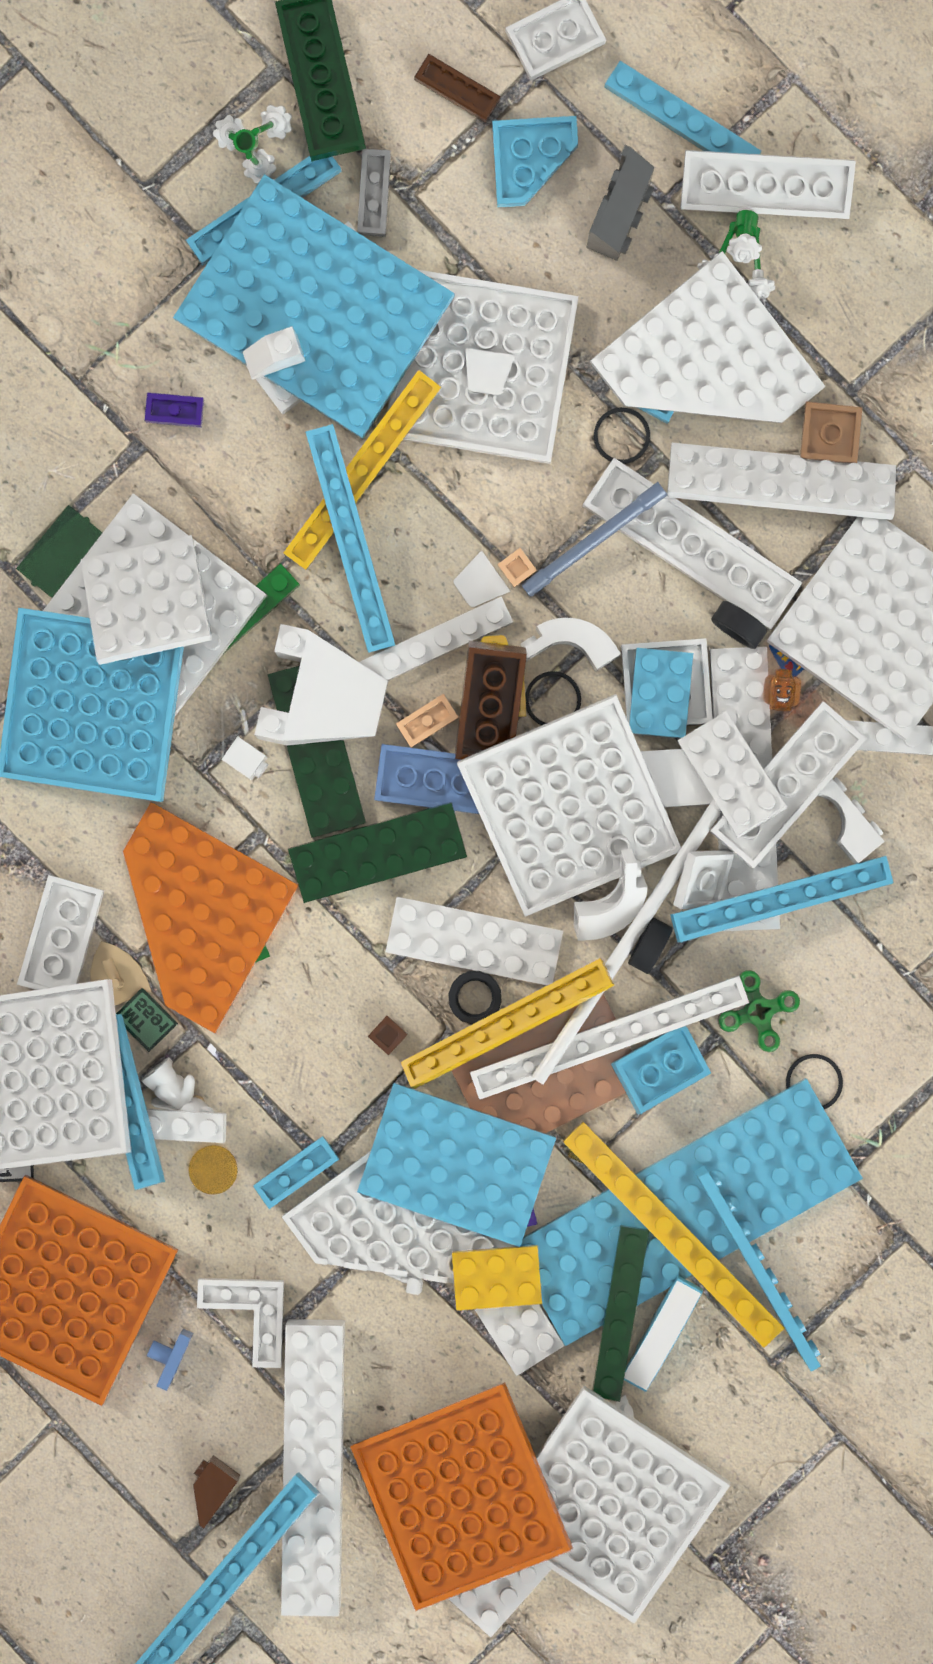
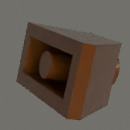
M214 1455L208 1462L203 1459L193 1473L197 1476L193 1488L199 1526L203 1529L240 1478L239 1473Z

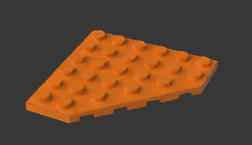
M150 802L125 846L123 853L165 1006L209 1031L216 1033L299 885L155 803Z

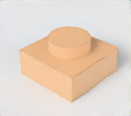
M521 548L497 564L513 588L537 572Z

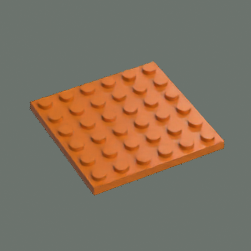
M25 1175L0 1224V1356L102 1406L179 1249Z
M505 1382L350 1446L415 1611L573 1549Z

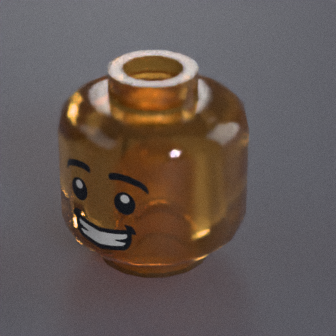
M775 669V674H770L765 678L764 702L770 705L772 710L792 711V707L800 702L801 679L792 675V670Z

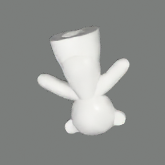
M169 1057L152 1068L141 1080L157 1096L151 1100V1104L154 1107L166 1110L214 1112L205 1103L203 1097L193 1096L195 1089L194 1077L187 1075L184 1079L181 1075L176 1074L172 1068V1060Z

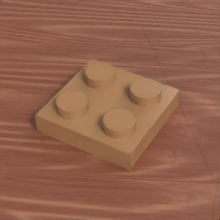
M806 402L800 458L850 464L857 463L863 407Z

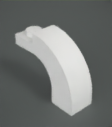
M557 618L546 621L536 627L540 638L536 639L535 636H532L520 644L521 647H526V662L554 645L566 644L576 647L586 656L595 672L621 655L614 642L603 630L592 623L576 618Z
M632 849L621 850L619 881L609 895L595 901L574 902V929L578 941L601 939L619 932L635 919L643 907L648 887L641 873L640 860L635 859Z

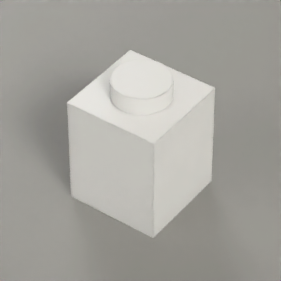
M238 736L221 759L250 780H253L255 776L260 778L268 766L265 762L268 757Z

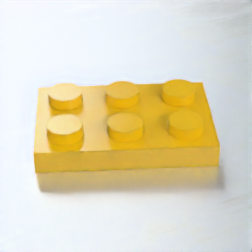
M537 1245L452 1251L456 1311L542 1304Z

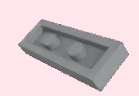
M362 150L357 232L362 236L386 237L391 150Z

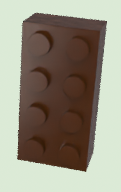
M469 640L455 746V759L462 760L516 737L527 657L526 647Z

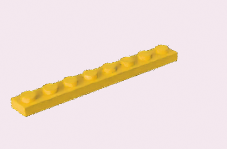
M420 370L416 372L346 467L355 503H357L441 389V386ZM324 498L283 552L305 570L308 569L334 534Z
M599 958L403 1060L401 1065L410 1087L416 1089L615 986L604 961Z

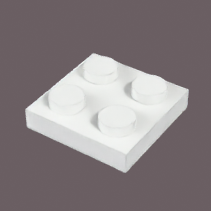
M728 850L688 852L673 905L679 909H692L721 901L734 854Z

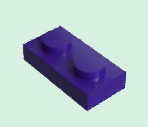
M147 392L144 421L146 423L202 428L204 398Z

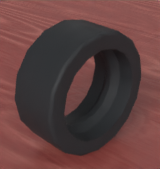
M723 601L711 618V621L721 631L751 649H756L767 633V628L758 619L728 601Z
M653 917L637 942L628 964L649 974L662 954L671 936L673 927Z
M468 971L459 975L452 983L448 993L449 1006L453 1014L460 1021L471 1025L499 1011L502 1003L501 989L497 981L491 975L481 971ZM470 981L485 983L492 993V1001L489 1008L480 1014L466 1012L461 1008L458 1000L460 989Z

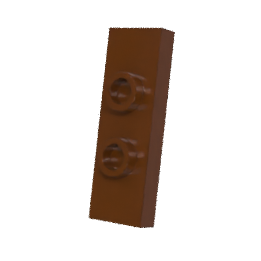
M429 53L414 76V81L487 123L501 99V96Z

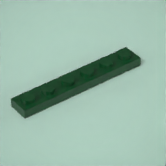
M620 1225L592 1387V1391L602 1398L618 1402L621 1400L649 1236L648 1229Z

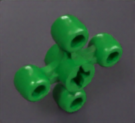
M745 970L739 976L749 1003L740 1010H728L720 1013L717 1019L718 1025L723 1031L734 1032L740 1025L751 1023L758 1030L757 1044L759 1048L765 1052H773L780 1046V1037L772 1029L771 1019L777 1012L790 1013L796 1011L800 1005V998L796 992L791 990L782 991L774 999L764 998L759 989L761 983L759 975L755 971ZM751 976L753 984L747 987L744 982L745 978ZM788 996L793 999L790 1006L784 1004V1000ZM756 1004L761 1007H767L762 1012L761 1018L756 1015H750L752 1011L756 1010ZM727 1016H732L734 1019L733 1024L730 1026L725 1024ZM772 1036L773 1043L766 1046L764 1043L765 1038Z

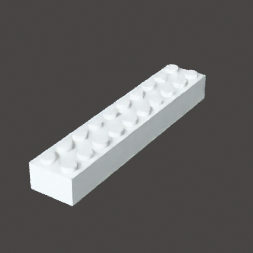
M288 1319L286 1323L283 1488L295 1474L300 1472L320 1493L282 1536L281 1616H339L345 1320Z

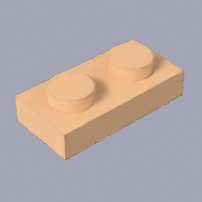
M442 694L396 723L410 748H412L459 717L445 695Z

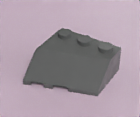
M627 145L624 146L621 153L619 170H614L607 190L608 193L602 199L589 231L587 242L588 249L618 261L621 253L626 255L632 238L628 237L632 227L637 229L643 213L639 211L643 202H649L654 187L650 186L655 167Z

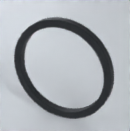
M625 407L614 408L604 413L598 420L594 429V443L602 457L611 462L613 457L606 454L599 444L598 430L601 423L611 414L626 412L636 416L645 428L646 441L642 450L634 457L617 459L623 464H628L639 459L647 450L650 442V429L647 421L639 412Z
M549 671L536 676L527 687L525 693L526 710L529 716L541 726L547 723L539 720L533 714L529 705L531 688L541 678L559 676L569 681L577 694L575 711L580 709V689L570 676L562 672Z
M819 1054L802 1056L788 1070L786 1089L790 1087L791 1074L799 1063L811 1058L825 1060L835 1069L839 1082L838 1090L833 1099L827 1104L822 1105L824 1109H827L838 1100L842 1092L843 1078L841 1071L835 1062L826 1056Z

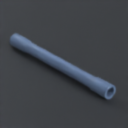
M656 482L640 494L635 501L547 567L540 569L521 583L522 587L530 597L534 596L550 584L555 577L642 512L649 510L668 496L659 482Z

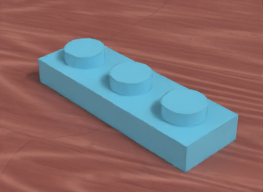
M322 1136L258 1181L253 1187L266 1206L271 1209L340 1158L326 1138Z

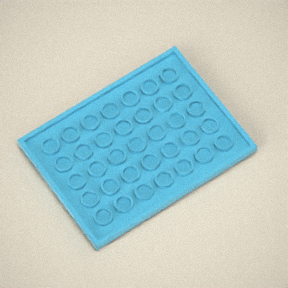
M264 174L173 318L246 366L243 355L244 350L266 335L293 327L306 361L270 373L264 377L364 439L455 294Z

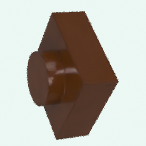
M387 1015L368 1037L389 1056L408 1033Z

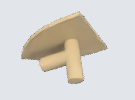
M104 941L100 942L93 956L90 982L111 979L115 1006L130 1000L141 988L147 993L152 991L141 966L130 954L115 945Z

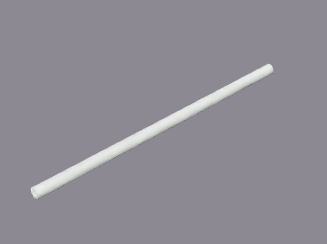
M714 799L605 963L612 979L683 872L688 852L697 851L721 814ZM604 991L577 1006L531 1076L533 1079L541 1084L545 1083Z

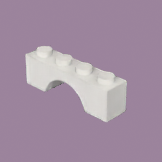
M835 777L830 780L817 796L832 802L839 811L841 831L836 843L853 864H856L885 842L881 838L883 832L875 822L871 821L869 823L862 815L865 812L863 807L855 799L851 801L844 793L847 790L846 787Z

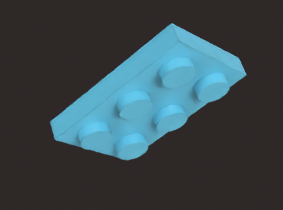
M636 648L629 726L633 734L671 738L686 736L693 653Z
M687 1026L664 1033L611 1063L637 1114L644 1113L711 1074Z

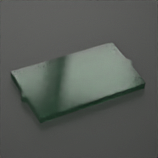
M68 505L16 569L31 581L33 587L38 586L53 598L81 562L80 559L84 558L103 532L90 523L89 517H83Z

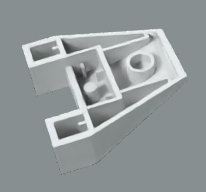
M281 624L274 652L279 658L301 662L289 713L261 707L254 735L259 740L286 746L376 736L388 680L311 631Z

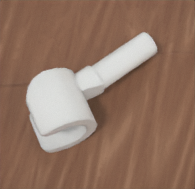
M385 1274L403 1283H407L406 1292L409 1294L418 1295L422 1292L423 1280L421 1278Z

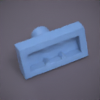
M183 1328L173 1349L153 1341L147 1357L166 1365L157 1383V1387L165 1391L170 1387L193 1336L192 1332Z

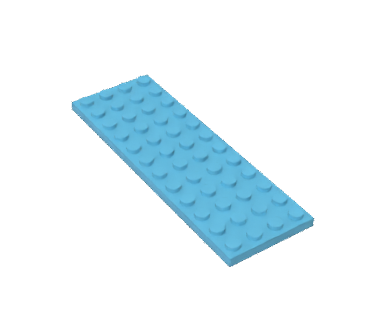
M806 1078L635 1174L718 1260L739 1248L694 1173L695 1170L703 1165L709 1173L714 1170L722 1186L718 1189L723 1197L728 1195L736 1208L732 1212L737 1221L742 1219L748 1228L750 1235L746 1236L749 1243L863 1179ZM609 1189L524 1236L521 1246H538L542 1305L565 1346L601 1327L604 1323L620 1225L647 1229ZM650 1231L637 1306L670 1288L677 1276L686 1279L692 1275Z

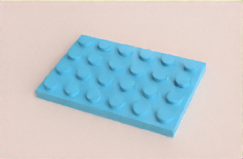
M393 1083L357 1192L520 1247L556 1137Z

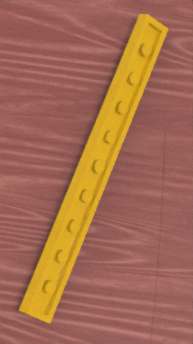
M584 1122L563 1140V1143L763 1348L784 1329L780 1322Z

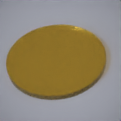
M217 1145L206 1146L198 1150L189 1164L191 1182L198 1190L206 1194L214 1195L225 1192L233 1185L238 1173L235 1157L229 1150Z

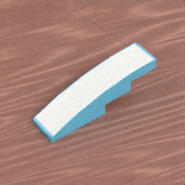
M677 1276L651 1318L649 1327L637 1344L636 1351L626 1366L624 1376L626 1382L645 1392L647 1391L703 1293L702 1288Z

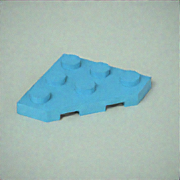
M577 116L492 121L497 207L525 206L577 149Z

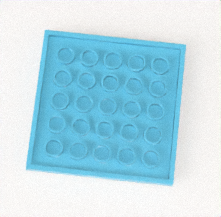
M18 608L0 748V777L163 802L184 646L99 665L96 659L90 618Z

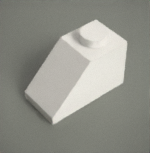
M293 327L266 335L243 351L252 380L306 361Z

